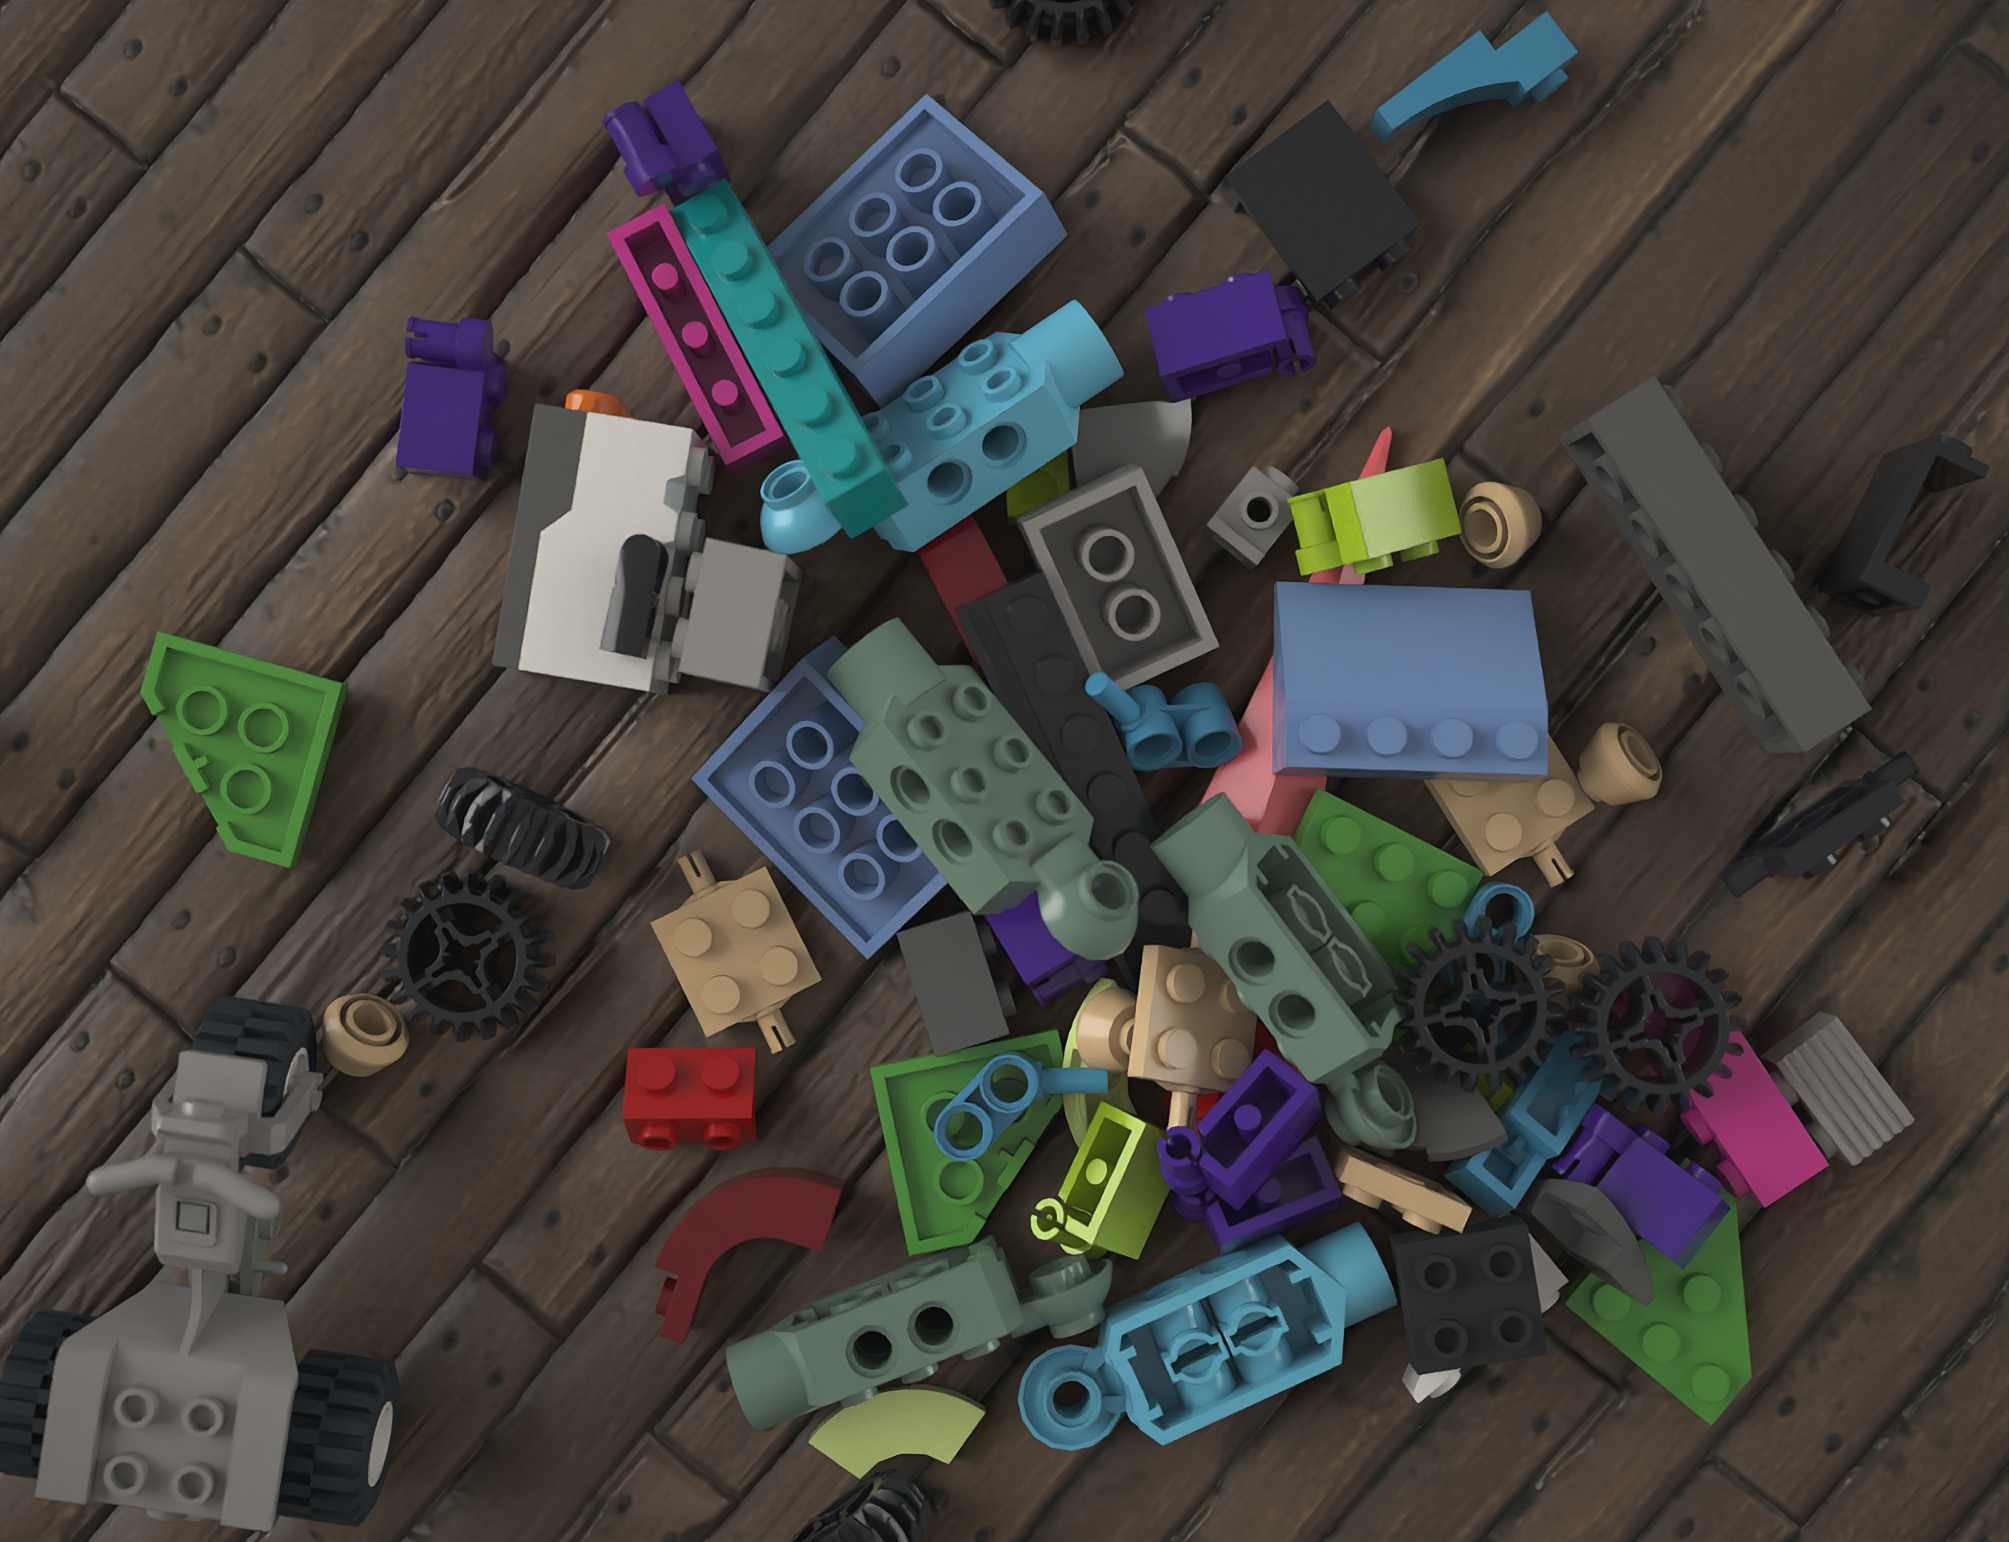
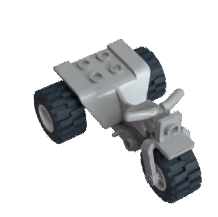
M231 996L220 998L203 1020L191 1050H186L180 1054L177 1071L152 1101V1132L156 1138L166 1140L164 1155H153L97 1168L89 1174L87 1187L95 1195H108L159 1183L156 1191L154 1250L162 1264L188 1268L189 1287L154 1282L101 1317L43 1309V1311H37L33 1314L29 1322H26L11 1346L0 1373V1472L5 1475L37 1479L35 1497L78 1504L97 1501L146 1509L147 1516L158 1520H186L194 1522L205 1518L221 1520L220 1525L271 1532L274 1529L276 1515L358 1527L363 1523L377 1502L389 1468L399 1418L400 1384L395 1363L391 1360L312 1349L296 1366L284 1301L259 1298L263 1273L284 1275L288 1270L286 1263L265 1260L268 1239L274 1240L280 1230L283 1217V1203L275 1194L254 1183L251 1172L243 1171L239 1173V1165L272 1170L282 1165L296 1145L307 1116L311 1111L316 1112L321 1103L323 1092L318 1091L317 1087L323 1082V1074L316 1072V1032L309 1010H306L304 1007Z

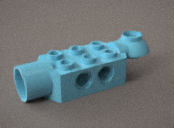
M1073 299L1023 334L996 331L986 339L969 344L961 351L958 358L931 376H925L914 381L903 395L879 411L871 412L861 417L909 504L907 507L873 526L879 537L888 540L893 549L915 552L1077 443L1080 405L1124 376L1122 367L1111 346L1079 302ZM802 460L790 461L779 466L763 482L760 490L761 497L764 500L760 514V527L764 544L771 551L788 555L806 551L831 539L842 528L822 500Z
M1358 1221L1300 1248L1296 1247L1280 1233H1276L1232 1253L1211 1259L1104 1308L1107 1316L1100 1323L1098 1343L1089 1347L1068 1344L1051 1348L1033 1360L1021 1379L1018 1403L1022 1420L1032 1435L1049 1447L1074 1451L1091 1447L1109 1435L1120 1418L1121 1413L1126 1411L1130 1421L1136 1424L1141 1431L1161 1445H1166L1342 1364L1344 1329L1397 1305L1393 1286L1375 1246ZM1076 1381L1086 1386L1084 1396L1075 1405L1062 1406L1053 1401L1054 1392L1064 1382Z

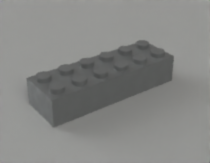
M1654 375L1561 434L1558 438L1764 753H1805L1871 710V707L1862 695L1866 691V685L1857 669L1845 659L1840 660L1826 640L1830 636V630L1822 615L1812 605H1804L1791 586V583L1794 582V574L1787 561L1776 550H1768L1757 534L1755 528L1758 527V519L1751 506L1742 496L1738 494L1733 496L1720 477L1719 473L1723 471V467L1716 452L1706 441L1702 439L1697 441L1683 420L1687 416L1686 408L1678 394L1667 384L1661 386Z

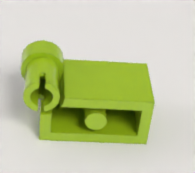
M1444 458L1287 499L1301 549L1295 550L1301 576L1350 563L1353 564L1355 575L1393 566L1392 552L1399 551L1402 562L1432 555L1439 552L1437 540L1462 533Z
M1101 1101L1058 1194L1065 1204L1052 1198L1039 1202L1035 1209L1047 1213L1048 1216L1044 1219L1032 1214L1031 1229L1033 1234L1039 1239L1059 1243L1068 1254L1082 1253L1087 1260L1098 1259L1107 1250L1138 1260L1170 1190L1160 1170V1157L1157 1150L1160 1136L1166 1141L1169 1139L1165 1132L1167 1129L1138 1115Z

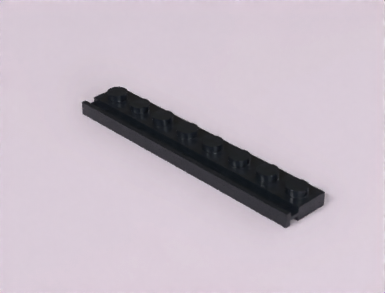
M1040 568L954 609L994 696L1094 818L1088 847L1099 860L1113 861L1122 865L1131 873L1137 884L1139 916L1136 933L1124 952L1114 956L1129 991L1138 996L1144 946L1161 945L1175 949L1191 947L1193 929L1189 925V898L1150 848L1154 841L1161 836V832L1106 709L1086 692L1085 685L1090 674L1046 575Z

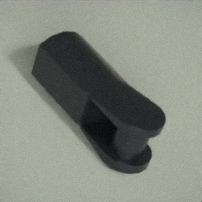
M635 534L623 542L615 577L616 587L612 590L601 639V650L647 659L660 600L658 596L661 593L669 563V554L666 547L660 541L650 536Z

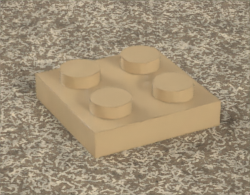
M1332 1137L1325 1156L1335 1175L1337 1184L1344 1188L1343 1194L1376 1209H1379L1382 1199L1391 1202L1394 1209L1404 1214L1402 1218L1405 1221L1439 1235L1443 1225L1462 1233L1472 1208L1448 1186Z

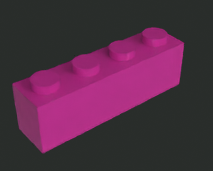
M662 204L607 232L609 240L727 468L735 475L788 448L790 444L666 205Z
M1657 972L1648 974L1652 986L1661 990L1667 1003L1678 1000L1688 1003L1696 1000L1689 986L1673 973ZM1630 984L1619 993L1615 999L1616 1004L1610 1009V1013L1615 1021L1620 1020L1627 1011L1628 998L1625 989L1630 987ZM1652 1012L1647 1017L1652 1023L1645 1022L1643 1033L1657 1038L1662 1033L1658 1027L1665 1028V1018L1668 1017ZM1701 1026L1691 1030L1684 1038L1682 1049L1685 1060L1691 1055L1697 1045ZM1730 1031L1729 1040L1742 1045L1744 1051L1741 1056L1725 1053L1720 1062L1731 1069L1733 1077L1725 1080L1711 1074L1707 1079L1713 1086L1714 1096L1709 1099L1700 1096L1691 1088V1108L1679 1115L1694 1139L1701 1146L1709 1142L1722 1161L1715 1166V1170L1732 1195L1737 1199L1745 1196L1766 1208L1829 1166V1164L1740 1031ZM1649 1058L1644 1061L1652 1076L1661 1075L1657 1063L1650 1061Z

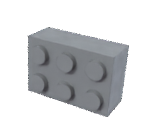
M1128 463L1014 516V520L1036 569L1041 568L1046 575L1090 676L1097 672H1103L1125 691L1219 647L1141 467Z
M706 538L704 552H693L687 571L686 591L694 593L690 618H679L673 637L671 655L681 659L678 672L710 681L771 693L780 683L803 571L787 555Z

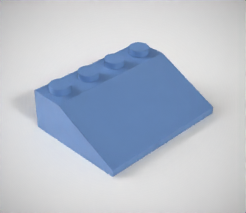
M925 94L772 241L767 248L827 357L882 409L900 397L914 381L919 379L1068 234L1044 192L929 95Z
M1276 582L1274 584L1272 775L1527 783L1548 775V706L1530 591Z
M834 635L804 656L691 779L868 960L948 882L849 760L864 722L827 677L830 668L848 651Z

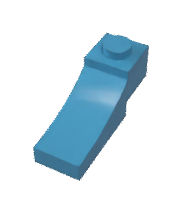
M1547 11L1496 51L1479 30L1379 107L1368 127L1384 146L1416 124L1463 105L1506 99L1514 109L1530 96L1537 103H1540L1569 79L1563 70L1578 51Z
M1564 1022L1556 1030L1561 1035L1557 1044L1547 1043L1541 1051L1547 1058L1545 1064L1539 1066L1533 1062L1525 1072L1526 1079L1517 1082L1515 1092L1494 1112L1507 1132L1508 1141L1479 1154L1454 1159L1443 1175L1491 1217L1511 1211L1517 1207L1546 1160L1560 1155L1599 1094L1603 1079L1589 1083L1580 1075L1583 1067L1592 1058L1576 1060L1570 1056L1568 1051L1569 1047L1574 1043L1583 1040L1584 1035H1576L1565 1031ZM1612 1051L1616 1060L1620 1062L1622 1058Z

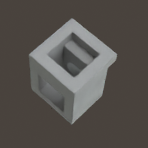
M1252 466L1206 524L1202 532L1248 569L1252 570L1293 520L1290 504L1287 503V499L1294 497L1299 491V487L1288 476L1272 466H1269L1264 473ZM1262 500L1269 506L1270 515L1267 521L1255 522L1250 519L1247 513V505L1250 501Z

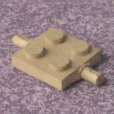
M1549 733L1548 775L1527 783L1423 780L1479 870L1485 872L1483 876H1492L1513 861L1530 856L1534 858L1549 882L1550 887L1564 882V879H1568L1574 874L1554 842L1560 837L1567 826L1594 810L1595 807Z
M702 849L696 850L690 854L701 874L700 877L697 876L687 855L677 860L694 894L679 909L650 924L706 1037L735 1023L757 1020L771 1049V1053L774 1054L782 1050V1046L772 1026H776L786 1047L797 1042L793 1038L779 1008L793 994L822 979L766 866L738 880L720 881L717 883L702 853Z
M1193 930L1191 947L1175 949L1161 945L1144 946L1127 1076L1155 1081L1164 1089L1172 1091L1167 1129L1174 1126H1185L1195 1132L1198 1095H1207L1214 1092L1226 1094L1252 1064L1258 1015L1250 1011L1243 1004L1235 984L1219 963L1204 953Z

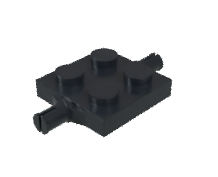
M1901 751L1874 772L1868 771L1865 773L1863 778L1844 780L1742 851L1748 860L1728 874L1721 876L1723 883L1731 894L1739 899L1744 893L1767 877L1773 878L1776 875L1798 878L1801 875L1806 880L1826 871L1838 860V856L1835 854L1836 850L1854 838L1857 842L1868 840L1882 832L1892 823V819L1888 814L1906 802L1896 787L1915 774L1920 773L1917 763L1907 752Z

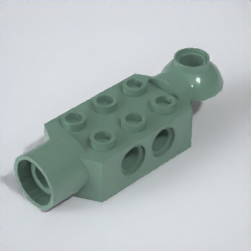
M894 618L882 624L841 656L830 668L827 677L864 722L849 760L974 915L1000 914L1005 909H1014L1036 890L1039 894L1038 899L1043 920L1053 937L1070 952L1086 959L1108 960L1123 953L1135 936L1139 916L1137 904L1139 892L1134 878L1122 865L1113 861H1101L1088 847L1094 818L970 665H937L899 618Z
M1223 791L1216 794L1176 822L1150 846L1189 898V925L1196 933L1200 947L1208 957L1219 963L1237 987L1238 995L1243 1004L1250 1011L1257 1013L1276 1038L1279 1050L1284 1058L1292 1065L1297 1066L1309 1083L1324 1084L1331 1092L1325 1099V1112L1333 1130L1344 1142L1353 1146H1358L1364 1142L1369 1146L1380 1149H1404L1414 1142L1417 1130L1412 1094L1400 1074L1391 1068L1390 1065H1387L1383 1059L1379 1058L1382 1052L1388 1048V1044L1392 1042L1391 1037L1394 1026L1409 1013L1408 1006L1397 1005L1393 1001L1392 992L1386 995L1387 990L1407 989L1394 975L1391 968L1293 839L1287 835L1255 833L1226 793Z
M979 1235L970 1244L946 1248L806 1303L770 1329L728 1345L726 1347V1359L735 1393L749 1424L756 1432H761L837 1401H840L843 1408L858 1405L874 1397L878 1393V1385L901 1377L904 1384L919 1381L932 1375L939 1369L937 1362L962 1353L965 1360L983 1356L999 1347L1000 1342L998 1338L1011 1333L1013 1338H1016L1044 1326H1049L1054 1338L1073 1336L1096 1326L1106 1318L1107 1315L1102 1303L1111 1287L1113 1276L1112 1261L1097 1259L1087 1262L1085 1255L1082 1253L1065 1256L1034 1270L1028 1276L1030 1285L1019 1290L1003 1247L997 1245L994 1235ZM935 1306L943 1308L950 1315L943 1319H932L923 1314L922 1311ZM868 1331L881 1332L888 1340L879 1343L867 1339L863 1333Z

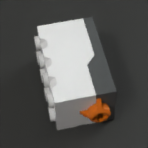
M577 389L567 394L565 408L535 403L492 665L664 695L668 693L669 682L679 683L682 672H678L681 659L671 655L673 637L678 619L680 617L690 618L694 593L686 591V578L684 577L687 559L689 556H692L693 552L701 553L705 536V520L698 519L697 513H695L699 493L710 495L716 468V458L708 456V445L693 429L635 420L619 398L589 390ZM635 534H645L660 541L666 547L669 554L668 567L661 593L658 596L660 600L647 659L600 649L612 590L616 587L615 577L620 549L623 542Z

